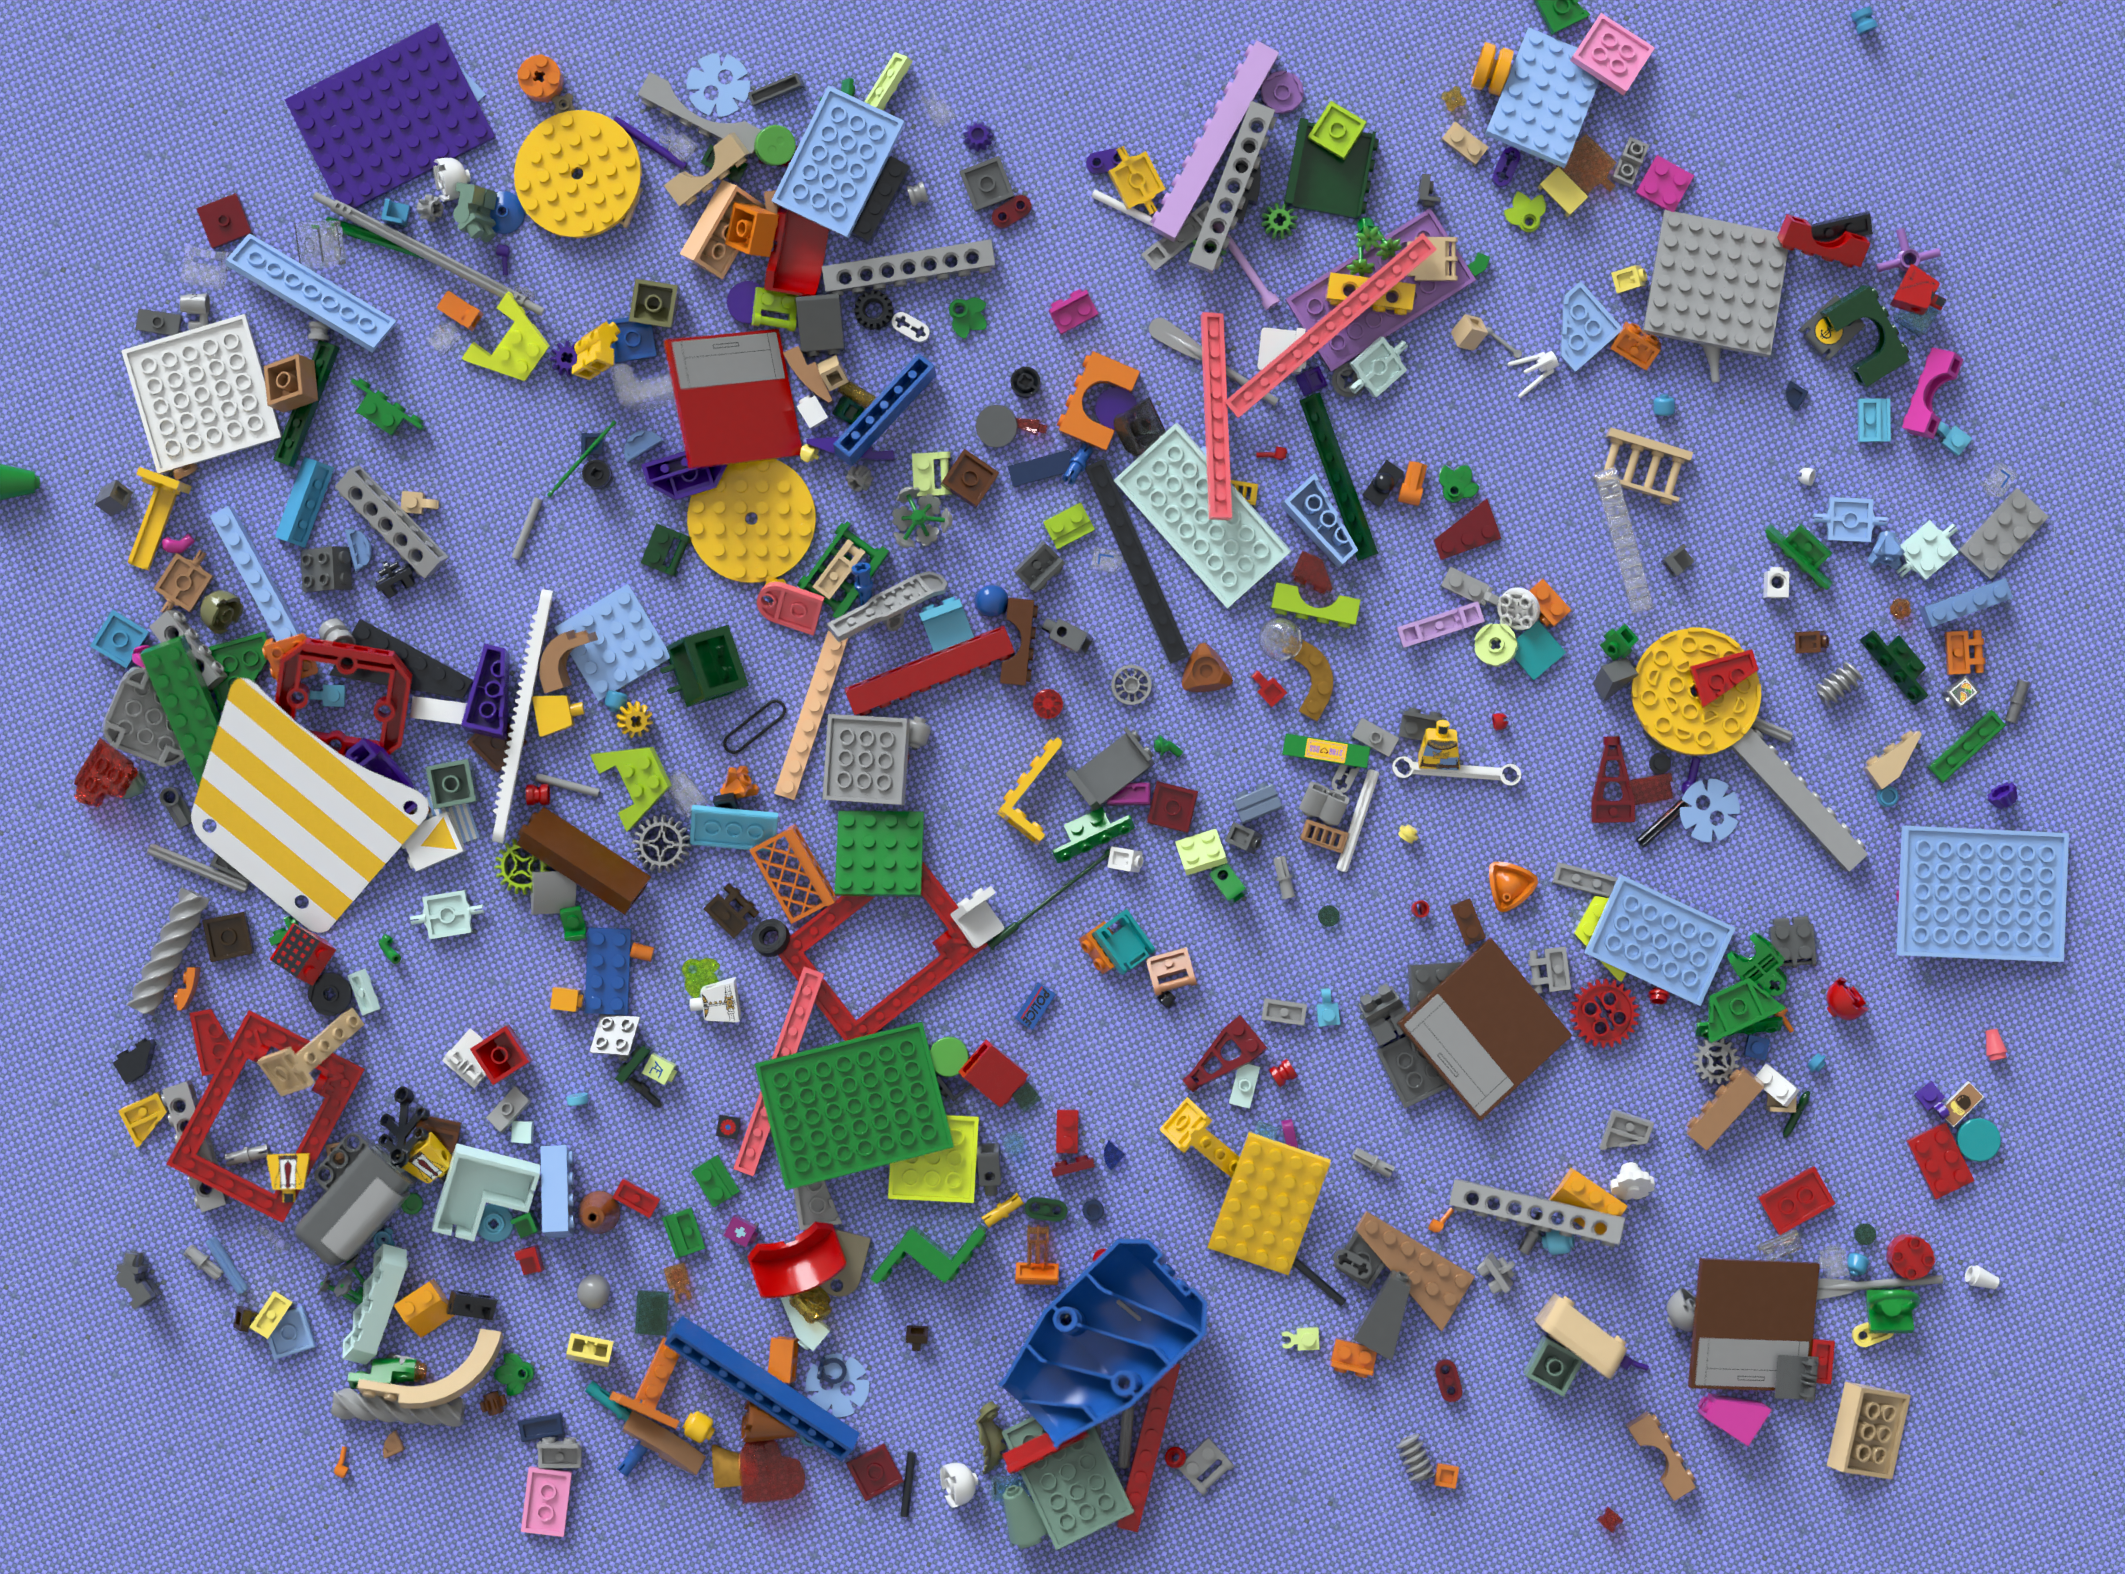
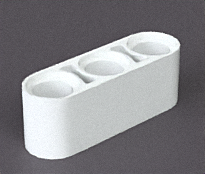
M413 696L410 718L461 724L467 703Z

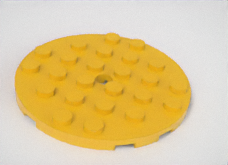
M587 110L562 112L541 122L524 140L518 152L514 168L516 193L522 207L531 219L550 233L576 239L602 234L621 222L637 200L642 176L640 155L629 134L611 118ZM575 169L583 170L582 178L578 180L573 178Z
M777 459L727 465L717 488L691 496L687 512V526L696 552L712 570L734 581L761 583L766 582L765 579L769 575H772L774 578L782 576L792 570L803 559L814 537L816 510L812 495L805 482L785 463ZM749 513H755L758 517L757 522L753 525L748 524L745 520Z
M1700 627L1672 631L1655 641L1638 661L1635 669L1639 675L1632 680L1631 684L1633 708L1638 721L1648 735L1669 750L1692 756L1714 754L1727 749L1739 741L1750 729L1759 711L1761 684L1757 671L1704 708H1701L1699 698L1694 697L1690 692L1694 682L1689 667L1743 652L1744 650L1740 647V644L1723 633Z

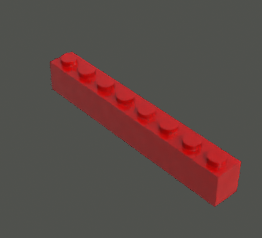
M1003 625L845 688V693L854 715L859 714L863 716L872 712L871 709L877 706L884 708L891 705L892 700L898 698L900 700L907 699L915 691L925 692L932 688L931 685L938 682L940 685L952 680L951 677L958 674L962 677L972 672L971 669L976 667L980 669L991 665V661L996 659L1000 661L1006 660L1014 653V649Z
M1180 1361L1150 1389L1125 1487V1492L1135 1513L1116 1522L1118 1528L1134 1532L1139 1530L1181 1365Z

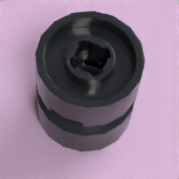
M598 459L591 460L583 467L582 477L593 489L604 490L613 481V471L605 462Z

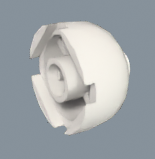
M453 158L435 159L434 162L438 165L433 168L436 189H441L443 194L439 195L441 201L458 199L460 192L456 191L457 182L469 183L471 181L469 170H465L462 163Z
M962 1463L943 1465V1468L940 1469V1480L942 1489L946 1488L949 1494L945 1496L948 1504L953 1508L969 1502L975 1494L976 1485H978L976 1473H972L970 1468Z

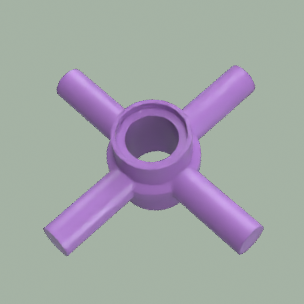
M1905 228L1896 230L1901 248L1897 259L1876 264L1877 272H1882L1898 267L1900 270L1907 272L1910 265L1904 262L1905 255L1910 256L1913 260L1912 264L1918 267L1921 261L1940 257L1941 252L1939 248L1921 253L1910 249Z

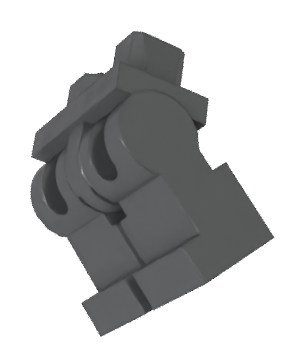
M1386 983L1378 988V994L1374 996L1370 994L1361 996L1360 1003L1358 1004L1378 1046L1396 1038L1394 1031L1398 1035L1404 1033L1397 1023L1408 1014L1393 987H1389Z
M132 1250L125 1252L123 1263L117 1264L116 1271L120 1272L116 1276V1282L120 1287L126 1288L133 1299L129 1304L135 1310L146 1306L160 1296L162 1292L152 1279L147 1280L145 1277V1271H148L149 1264H143L145 1252Z

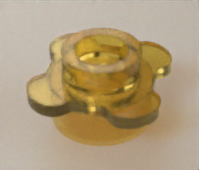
M1454 86L1452 90L1443 92L1441 95V99L1445 101L1448 111H1454L1460 105L1464 106L1466 104V98L1460 93L1461 89L1458 86Z

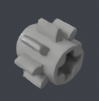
M426 194L425 199H419L417 211L421 215L420 219L435 222L436 217H442L444 206L440 202V197Z
M862 465L858 466L857 469L852 466L845 477L848 480V486L858 492L862 488L867 491L874 479L871 477V471Z

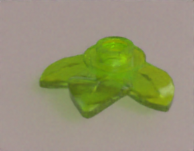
M704 958L700 961L688 959L684 962L682 966V973L686 977L684 986L693 998L700 996L702 987L719 982L714 974L720 967L716 960ZM691 965L697 967V971L694 974L689 972Z

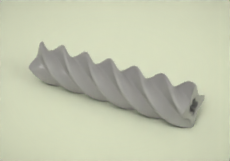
M180 889L178 894L179 903L175 904L169 912L170 922L164 925L160 931L161 941L154 945L151 950L152 961L142 968V981L134 986L132 991L133 1000L126 1004L143 1014L155 1016V1009L163 1000L164 990L172 981L173 970L180 964L183 950L191 941L192 931L200 922L201 912L209 903V898L198 894L194 890Z
M345 1388L339 1392L334 1390L331 1414L345 1420L358 1418L363 1421H373L378 1419L388 1423L401 1421L407 1424H416L421 1422L431 1426L442 1423L446 1426L458 1427L464 1424L466 1401L464 1402L463 1398L458 1397L435 1407L408 1409L401 1408L398 1404V1399L396 1401H388L383 1399V1396L376 1395L375 1398H368L362 1396V1393L358 1394L353 1389Z

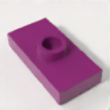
M1130 783L1107 800V805H1151V783Z

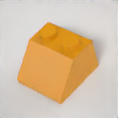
M434 1278L394 1304L404 1322L420 1338L455 1316L446 1313L449 1300Z

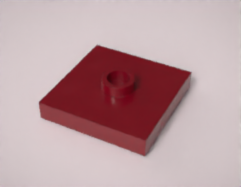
M237 193L196 208L212 249L244 238L249 233L253 234Z
M1157 781L1147 823L1188 833L1199 791Z
M885 1442L846 1462L865 1501L904 1482Z

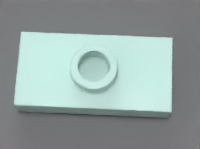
M1247 1064L1237 1069L1229 1104L1250 1109L1260 1066Z

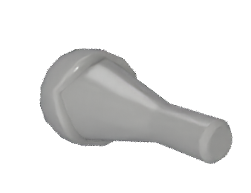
M1699 344L1700 347H1703L1710 366L1711 382L1719 383L1721 348Z

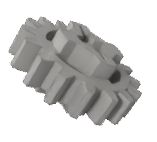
M1724 1038L1710 1044L1704 1039V1046L1697 1045L1696 1047L1699 1049V1052L1692 1054L1697 1057V1060L1692 1061V1064L1698 1065L1694 1071L1696 1073L1702 1072L1700 1078L1705 1079L1708 1077L1709 1083H1712L1715 1079L1717 1084H1721V1078L1729 1081L1728 1075L1734 1072L1733 1068H1739L1735 1061L1739 1060L1740 1057L1734 1056V1053L1738 1051L1737 1048L1730 1049L1732 1043L1728 1041L1724 1044ZM1720 1046L1716 1051L1709 1050L1710 1047ZM1728 1054L1730 1058L1729 1065L1726 1062V1056ZM1709 1055L1718 1057L1723 1066L1715 1064ZM1703 1056L1705 1057V1060H1706V1064H1705L1704 1067H1703V1064H1702V1057H1703ZM1715 1070H1722V1071H1723V1073H1721V1074H1717V1075L1711 1074V1073H1714Z

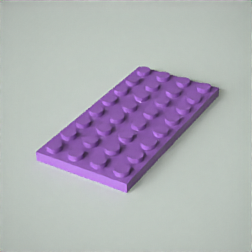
M1429 208L1386 235L1385 239L1388 241L1389 238H1392L1393 242L1400 239L1399 245L1402 246V249L1395 251V255H1397L1407 247L1408 241H1414V238L1419 237L1422 233L1426 237L1449 236L1432 209ZM1449 243V256H1451V243ZM1371 245L1368 252L1364 249L1363 259H1367V264H1375L1371 268L1373 273H1365L1364 277H1372L1394 257L1389 255L1386 260H1382V256L1376 255L1382 250L1380 247L1376 248ZM1456 249V257H1458L1456 276H1458V281H1414V277H1407L1406 275L1399 282L1416 284L1411 313L1407 312V315L1394 314V310L1387 309L1385 312H1375L1372 307H1369L1317 352L1329 371H1334L1361 354L1380 336L1388 337L1475 282V277L1458 250ZM1358 254L1285 299L1302 328L1306 329L1305 333L1336 307L1330 305V301H1326L1330 272L1350 275L1351 270L1347 269V265H1354L1353 260H1358ZM1449 262V276H1451V262ZM1345 287L1343 292L1348 297L1354 292V289L1352 287ZM1394 293L1386 294V299L1390 303H1395L1397 296Z

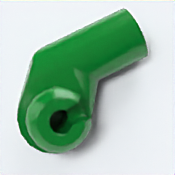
M384 934L381 939L379 938L378 945L384 955L393 964H397L400 962L401 956L390 946L393 938Z

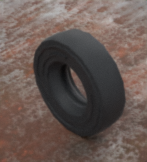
M766 919L755 927L751 941L754 949L759 954L766 957H775L787 948L790 942V933L781 921ZM770 931H776L778 933L777 941L772 945H766L764 943L765 935Z

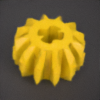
M636 701L634 706L627 702V709L622 706L620 707L623 714L616 715V718L620 720L617 726L622 728L621 732L624 735L629 732L631 738L635 736V733L642 737L641 731L643 729L645 732H649L646 725L653 724V721L649 719L652 716V712L647 711L648 707L645 704L640 707L639 701ZM635 716V718H638V721L634 722L631 718Z

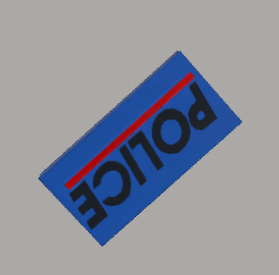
M1038 982L1015 1019L1033 1030L1056 993Z

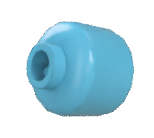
M1551 1229V1232H1546V1236H1542L1543 1248H1548L1551 1255L1570 1253L1571 1248L1575 1247L1574 1234H1572V1237L1560 1235L1559 1230Z

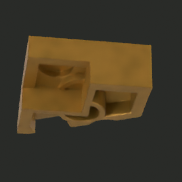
M717 1444L712 1445L714 1488L758 1484L757 1460L744 1457L735 1451L726 1450Z

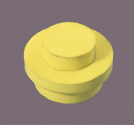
M1409 824L1400 826L1398 835L1411 844L1414 840H1418V831Z

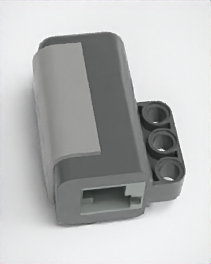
M353 1132L345 1136L316 1169L314 1174L315 1180L326 1192L295 1227L297 1238L311 1251L314 1250V1253L329 1266H336L356 1257L410 1196L409 1190L418 1181L415 1176L404 1169L394 1167L389 1160L390 1153L378 1143H373L361 1132ZM353 1136L359 1139L360 1143L357 1148H354L350 1143ZM337 1153H342L345 1156L343 1164L337 1162ZM323 1169L330 1171L331 1177L329 1180H325L322 1177Z

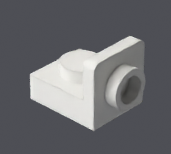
M1111 846L1107 867L1139 873L1143 865V852Z

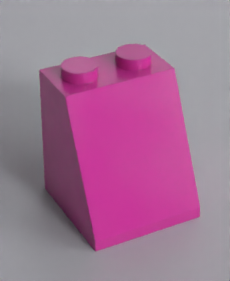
M1711 1393L1707 1397L1704 1396L1698 1404V1412L1704 1418L1749 1446L1772 1411L1761 1401Z

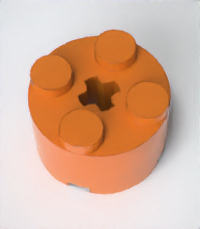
M542 54L531 56L518 69L519 85L531 100L550 102L556 95H560L564 77L558 65L551 58ZM539 76H542V77H543V79H544L543 82H540V81L538 80V77H539Z

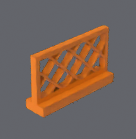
M796 824L749 849L791 924L825 906L828 907L837 900L838 897L835 896L833 888ZM784 836L789 843L787 851L775 848L777 840ZM761 848L771 850L769 861L761 859L756 851ZM774 851L786 855L783 865L771 862ZM788 856L798 859L800 862L798 869L786 866ZM770 865L782 869L779 879L771 877L768 873ZM785 870L797 873L794 884L782 880ZM799 874L809 878L810 884L808 888L797 885ZM781 884L793 887L790 898L780 894L779 888ZM795 888L807 892L804 902L792 899ZM809 894L818 895L822 902L817 905L807 903ZM791 902L803 906L802 912L795 917L790 911Z

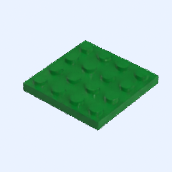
M838 811L835 896L921 897L924 811Z

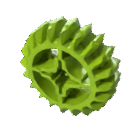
M512 839L513 846L505 843L507 851L499 850V853L504 855L503 858H495L496 861L501 862V865H496L494 868L501 869L502 871L496 874V877L504 876L505 879L500 884L505 885L508 882V891L515 887L514 893L519 894L522 888L523 895H527L528 888L533 893L532 882L521 884L513 879L520 874H524L532 881L533 865L538 858L533 855L523 858L516 851L521 848L517 845L518 841ZM512 856L515 867L509 873L507 863L509 857ZM540 860V872L550 871L546 870L550 866ZM521 861H530L528 862L529 866H526L529 867L527 871H518Z

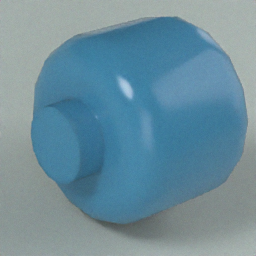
M1660 394V397H1656L1653 401L1654 414L1658 416L1673 415L1675 413V399L1669 397V394Z
M609 690L607 691L604 704L606 707H609V711L617 713L621 706L625 708L628 696L621 692Z
M1851 1253L1848 1256L1845 1267L1852 1276L1864 1275L1869 1265V1259L1859 1253Z

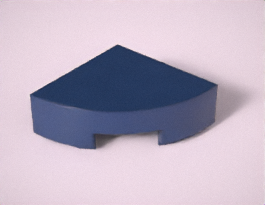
M1789 381L1786 388V398L1789 405L1797 411L1807 396L1808 391Z

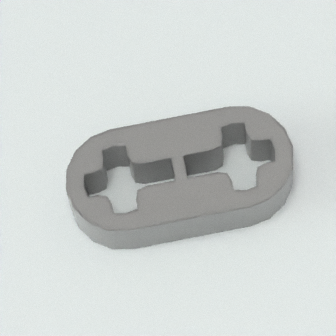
M1339 765L1331 781L1332 789L1339 793L1347 792L1360 768H1351L1347 774L1345 773L1347 766ZM1343 775L1347 776L1344 781L1347 785L1346 788L1342 787L1338 790L1335 783L1336 779L1341 780Z

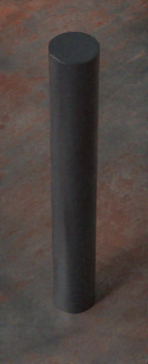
M1297 1258L1293 1262L1294 1267L1337 1304L1342 1306L1346 1302L1344 1297Z
M913 1451L907 1452L901 1517H909L916 1452Z

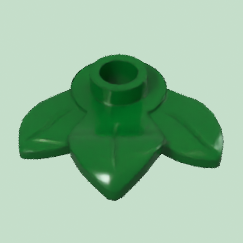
M972 297L966 301L956 299L951 302L949 314L953 318L952 328L961 338L966 339L970 329L976 331L986 329V320L981 311L984 310L987 304L983 300ZM958 306H961L964 309V311L961 314H958L955 311V309Z
M1446 465L1441 468L1439 483L1443 487L1442 493L1446 501L1457 503L1462 498H1472L1476 495L1479 486L1471 482L1472 470L1470 466L1463 465L1455 471ZM1455 489L1457 494H1452L1450 490Z
M506 1353L503 1356L505 1365L498 1367L493 1376L498 1382L507 1384V1395L514 1396L524 1391L526 1383L534 1378L535 1369L530 1363L523 1362L518 1354ZM521 1370L525 1371V1377L521 1374Z

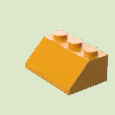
M1573 1168L1569 1169L1549 1199L1620 1217L1628 1207ZM1577 1217L1574 1219V1222L1583 1228L1585 1227L1583 1218ZM1598 1222L1595 1224V1231L1598 1234H1604L1607 1231V1227L1604 1223Z

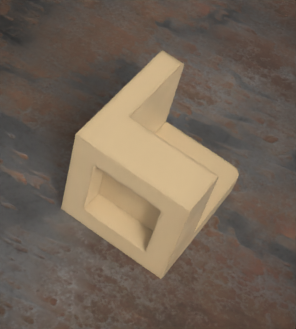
M1465 314L1452 329L1451 334L1457 347L1474 351L1487 336L1488 331L1481 318Z
M1767 1092L1766 1110L1771 1112H1796L1797 1095L1785 1107Z

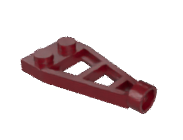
M1620 736L1603 737L1604 746L1591 798V823L1635 822V799L1620 746ZM1608 745H1615L1616 747L1615 749H1610ZM1609 760H1616L1618 762L1620 772L1618 777H1607L1605 775L1606 764ZM1608 782H1617L1620 785L1623 794L1621 800L1606 801L1603 798L1604 788Z
M1239 1015L1223 1028L1192 1072L1182 1080L1192 1092H1195L1199 1087L1253 1062L1268 1048L1244 1018ZM1229 1040H1233L1241 1049V1055L1231 1061H1227L1221 1056V1049ZM1215 1056L1222 1063V1067L1216 1072L1209 1074L1205 1070V1064ZM1193 1077H1197L1199 1082L1196 1083Z

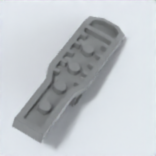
M930 571L916 574L871 597L864 605L827 623L828 629L838 642L880 621L889 631H896L904 623L905 612L931 597L945 594L948 583L942 575Z

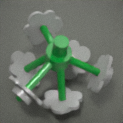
M917 487L903 488L896 498L897 501L902 503L909 501L913 511L907 510V507L902 506L900 509H894L892 512L894 517L892 523L900 531H905L907 527H910L905 535L898 532L893 533L897 544L903 548L915 547L914 541L909 536L916 525L921 526L916 531L918 535L916 541L921 542L923 546L927 547L931 542L938 540L939 529L932 527L930 524L925 526L924 523L926 521L941 522L942 532L946 533L947 528L951 527L953 521L948 508L944 509L941 517H933L941 511L939 508L941 500L937 497L934 498L932 494H927L926 497L921 496L918 499V503L921 506L917 510L913 498L920 491Z

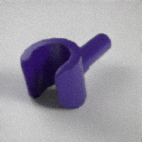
M498 244L496 255L502 256L503 275H508L507 261L510 248L506 245Z
M1627 1355L1623 1357L1620 1366L1626 1370L1630 1365L1646 1371L1649 1368L1648 1365L1636 1362Z

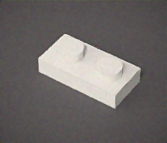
M1767 1063L1756 1075L1764 1083L1763 1089L1785 1107L1790 1104L1800 1091Z

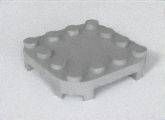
M132 667L121 679L106 713L102 726L103 735L109 744L117 750L120 749L158 764V766L167 767L175 765L185 758L146 668Z

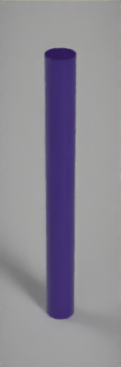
M618 116L614 117L613 120L629 135L680 169L684 170L686 168L687 162Z

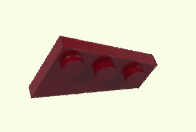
M1486 498L1433 540L1440 561L1501 539L1488 499Z

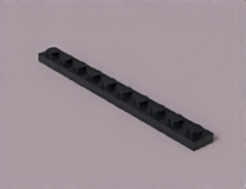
M1102 459L1086 466L1085 471L1169 663L1172 664L1190 656L1105 460Z

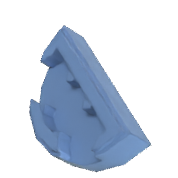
M642 430L634 433L627 439L624 448L626 462L629 463L664 442L663 439L651 431Z
M348 529L345 530L354 569L357 572L365 568L370 562L372 545L369 538L362 532Z

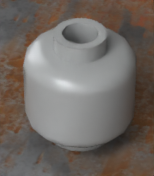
M914 716L913 720H910L909 747L920 749L921 746H926L931 732V727L925 724L926 719Z

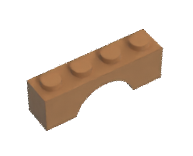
M1646 1411L1625 1424L1639 1446H1655L1663 1452L1666 1466L1659 1480L1673 1501L1696 1488L1693 1483L1696 1480L1689 1469L1685 1471L1681 1464L1684 1462L1682 1456L1678 1451L1674 1452L1670 1447L1673 1442L1666 1432L1662 1434L1659 1426H1661V1423L1655 1414L1651 1416Z

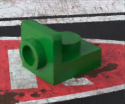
M581 905L560 909L565 941L575 942L586 938L587 926Z
M292 916L283 918L288 930L293 923L299 926L297 920L293 919ZM285 927L274 931V936L268 938L271 946L280 944L288 932Z

